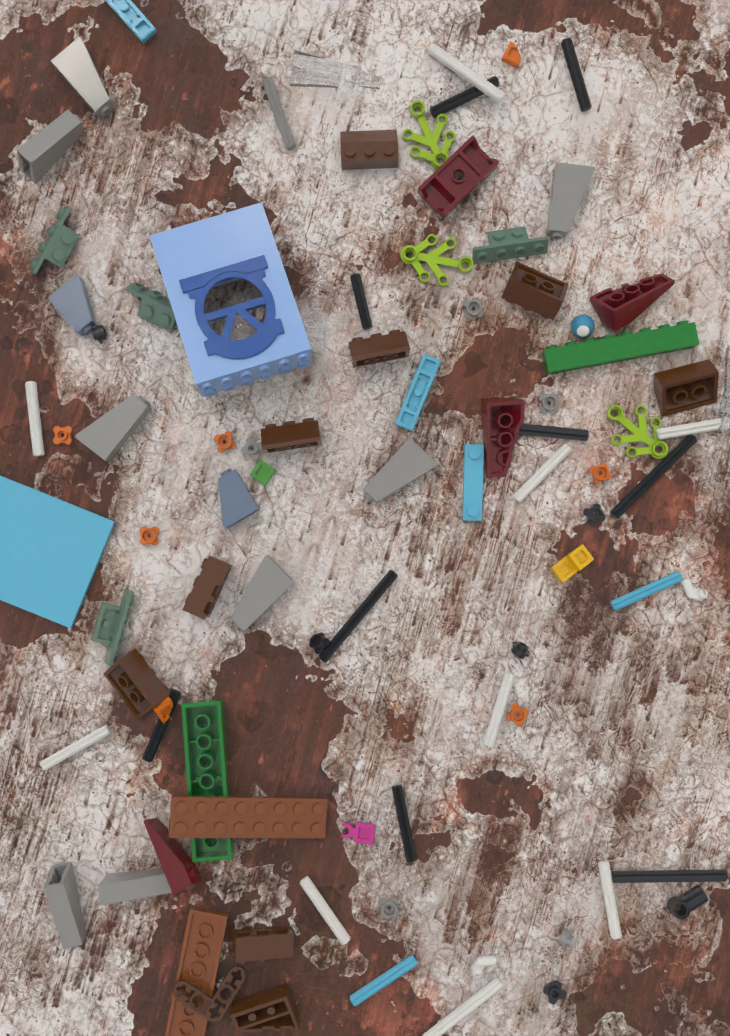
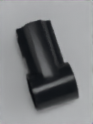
M697 884L680 896L671 897L667 902V909L676 918L684 920L690 915L691 911L706 903L708 899L704 891ZM681 904V909L675 912L676 906Z

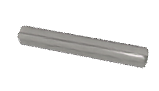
M271 77L264 78L262 80L283 142L286 149L291 150L296 145Z

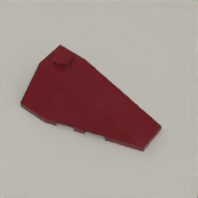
M658 274L640 279L638 284H623L622 288L617 290L605 289L589 298L601 322L616 331L635 320L675 284V280L664 274Z
M503 397L481 398L486 478L506 476L512 458V451L515 442L517 443L520 427L524 422L525 400Z
M158 818L143 821L173 895L196 889L202 883L200 871L192 859L174 838L168 837V830Z

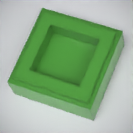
M260 459L250 473V476L266 486L276 470Z

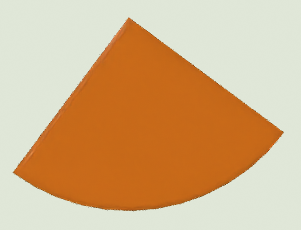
M510 41L501 61L518 69L521 61L520 53L517 46Z
M168 696L152 708L163 724L170 717L169 714L173 708V702Z

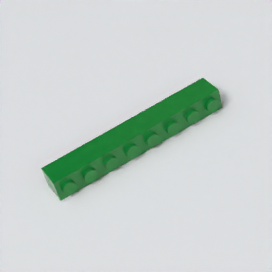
M688 320L677 322L675 326H670L669 324L660 325L658 329L651 330V327L640 329L638 333L626 331L620 333L621 336L616 337L613 334L602 336L600 340L588 338L583 340V343L576 344V341L565 343V346L557 347V345L547 346L541 353L545 376L695 348L699 345L695 322L688 323Z

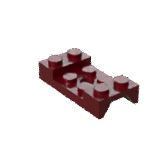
M472 135L418 187V194L445 219L482 180H485L498 168L499 161L490 158L479 147L476 138ZM456 172H461L464 178L462 180H456L453 177V174Z

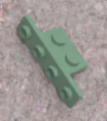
M69 206L58 210L55 216L57 218L55 225L52 224L46 233L49 235L46 242L42 241L38 248L40 252L38 257L33 258L29 264L30 274H37L44 259L59 268H62L80 236L63 225L71 210Z
M525 226L488 232L489 245L474 247L472 249V260L474 264L546 254L548 252L549 240L548 237L529 239Z
M138 282L126 287V291L142 298L138 316L169 331L174 330L176 320L168 298L162 296L158 291H151L145 288L143 284Z
M124 589L120 606L102 602L100 604L91 640L109 644L104 660L108 666H112L113 661L115 662L118 657V643L122 642V629L129 617L127 611L134 600L133 591L130 589Z

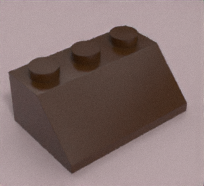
M397 130L340 132L342 170L398 168Z
M516 262L501 298L509 303L522 306L527 311L536 312L543 318L554 320L563 303L568 283Z
M399 329L392 330L387 335H382L381 333L370 335L371 338L366 339L356 337L351 342H348L353 368L409 357L410 353L405 331L400 332Z
M709 359L654 373V392L662 417L717 402L719 371Z
M314 418L303 419L302 423L287 421L282 426H276V424L265 425V428L261 429L262 450L265 453L322 445L318 420L314 421Z
M136 648L120 658L104 673L105 677L137 719L141 718L170 695L167 687L161 683L155 671L149 667L142 654Z

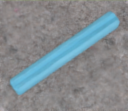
M674 572L610 602L611 607L617 611L681 582L683 578L680 572Z
M410 955L350 995V1001L353 1006L359 1005L418 965L416 958Z

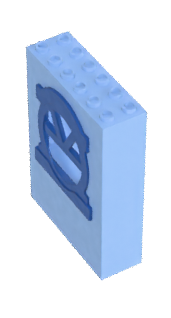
M262 202L149 235L194 381L201 397H212L217 392H228L240 385L248 386L256 380H267L275 374H287L292 369L298 367L300 369L306 368L313 363L311 346ZM244 279L255 285L263 295L253 300L204 314V303L211 288ZM266 306V316L263 323H260L247 312ZM236 314L240 315L257 330L255 334L241 340L230 339ZM226 318L223 334L220 336L211 329L208 323Z

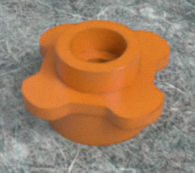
M55 426L53 428L55 433L53 442L56 445L60 443L69 445L72 443V428L70 426Z
M229 431L214 437V441L218 445L217 450L220 453L225 452L227 449H234L236 446L232 440V433Z
M604 462L596 467L591 466L589 469L595 484L611 478L607 464Z
M141 527L140 543L142 545H157L159 543L157 539L159 529L157 527Z
M517 703L511 705V711L506 715V719L515 722L517 726H522L526 716L529 715V711L526 708L522 709Z

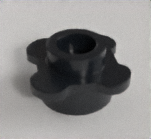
M94 323V329H92L94 340H98L102 344L103 340H107L104 326Z
M594 504L593 507L583 510V514L587 517L590 526H594L596 522L604 521L606 518L599 504Z
M322 632L314 634L309 642L310 647L315 650L316 654H320L330 642L329 639L324 637L325 635Z
M520 641L513 642L511 652L520 659L529 656L528 653L530 651L527 645Z
M557 980L550 982L543 988V993L548 996L550 1004H556L559 999L566 997V992L562 990L561 984Z

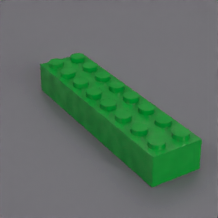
M224 699L185 701L181 704L188 796H231ZM191 838L193 862L229 860L234 856V838Z

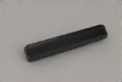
M353 274L350 276L361 325L363 330L372 328V321L360 274Z

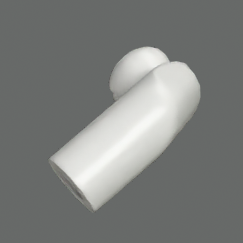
M690 578L681 581V585L688 598L697 601L707 598V591L693 587Z
M495 955L477 957L471 965L470 971L472 976L480 978L485 966L496 965Z

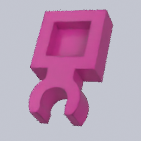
M359 821L356 822V827L350 822L342 824L343 827L349 828V833H342L341 837L349 838L354 836V842L374 844L376 824Z

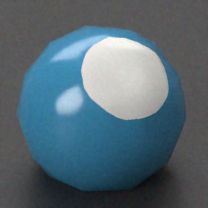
M586 314L576 316L571 322V331L578 338L589 337L595 329L593 319Z

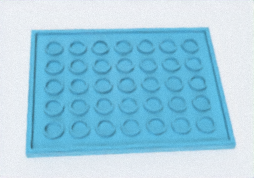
M0 475V600L68 628H73L116 522Z

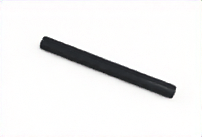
M691 434L683 439L610 511L612 516L616 519L620 518L697 442V438Z
M393 570L388 571L329 642V645L319 654V658L326 663L394 582L398 575Z
M724 869L612 871L611 873L613 883L726 882L728 879L727 871Z

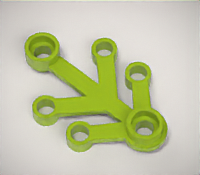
M416 100L410 105V114L412 117L417 118L424 136L414 133L411 129H405L402 133V139L405 142L414 141L430 147L432 153L421 150L419 146H413L410 149V157L430 161L432 167L437 170L442 165L438 164L437 160L441 159L445 162L449 158L447 153L451 144L454 143L456 135L453 131H447L444 135V144L440 150L437 142L443 127L447 125L448 117L445 114L437 116V124L432 134L424 116L425 105L422 101ZM419 109L421 112L415 113L414 110ZM443 118L445 119V122L441 123L439 122V119ZM406 133L411 134V137L406 138L404 135ZM451 135L453 139L449 140L446 136ZM417 150L419 154L414 155L412 151Z
M434 234L428 235L424 241L416 246L407 245L402 248L400 253L401 260L405 264H411L419 275V281L423 284L430 281V273L423 269L419 261L428 264L438 279L437 283L440 287H446L449 283V278L443 274L438 265L458 268L462 273H469L474 265L473 260L468 256H464L460 260L440 257L447 250L451 251L455 248L456 241L454 238H447L445 243L428 254L420 252L428 246H436L438 239ZM434 238L435 242L429 243L428 239ZM451 241L454 245L449 247L447 242ZM407 253H412V254H413V257H412V258H408V257L406 256V254H407ZM466 263L469 267L464 269L462 264ZM425 274L428 276V279L423 280L421 276ZM445 278L447 282L442 284L440 279Z
M613 405L607 409L606 415L609 420L618 421L634 434L613 435L610 439L613 446L632 442H644L649 446L642 448L628 447L625 450V455L628 458L650 454L655 459H662L668 454L669 448L667 443L656 436V430L660 429L662 425L659 417L649 420V426L653 429V439L648 436L646 423L647 408L644 405H639L634 409V414L638 417L639 428L623 416V409L619 405ZM638 408L643 409V414L638 413ZM612 410L616 411V417L611 415ZM653 420L658 421V426L653 425ZM614 437L619 438L620 442L618 444L614 442ZM656 446L661 448L660 453L655 451ZM629 449L634 450L633 456L629 454Z

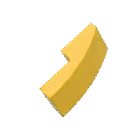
M581 544L549 569L560 583H564L577 571L582 570L592 562L594 558L586 547Z

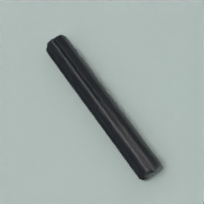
M566 38L562 40L561 46L582 112L590 110L592 105L572 39Z
M496 76L487 79L494 86H499V80ZM473 86L432 106L430 113L433 118H436L439 114H444L485 93Z
M533 424L521 425L518 433L519 435L587 441L589 437L588 430Z
M176 689L170 690L169 698L173 702V708L169 714L170 717L164 724L158 719L142 759L144 761L152 762L181 695V692Z
M402 785L392 786L405 857L407 862L416 861V854Z

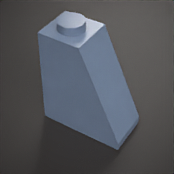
M76 273L49 296L48 299L79 335L84 336L92 332L96 321L85 282Z
M231 468L221 473L222 477L218 479L222 520L225 529L232 527L260 510L236 469L231 470Z

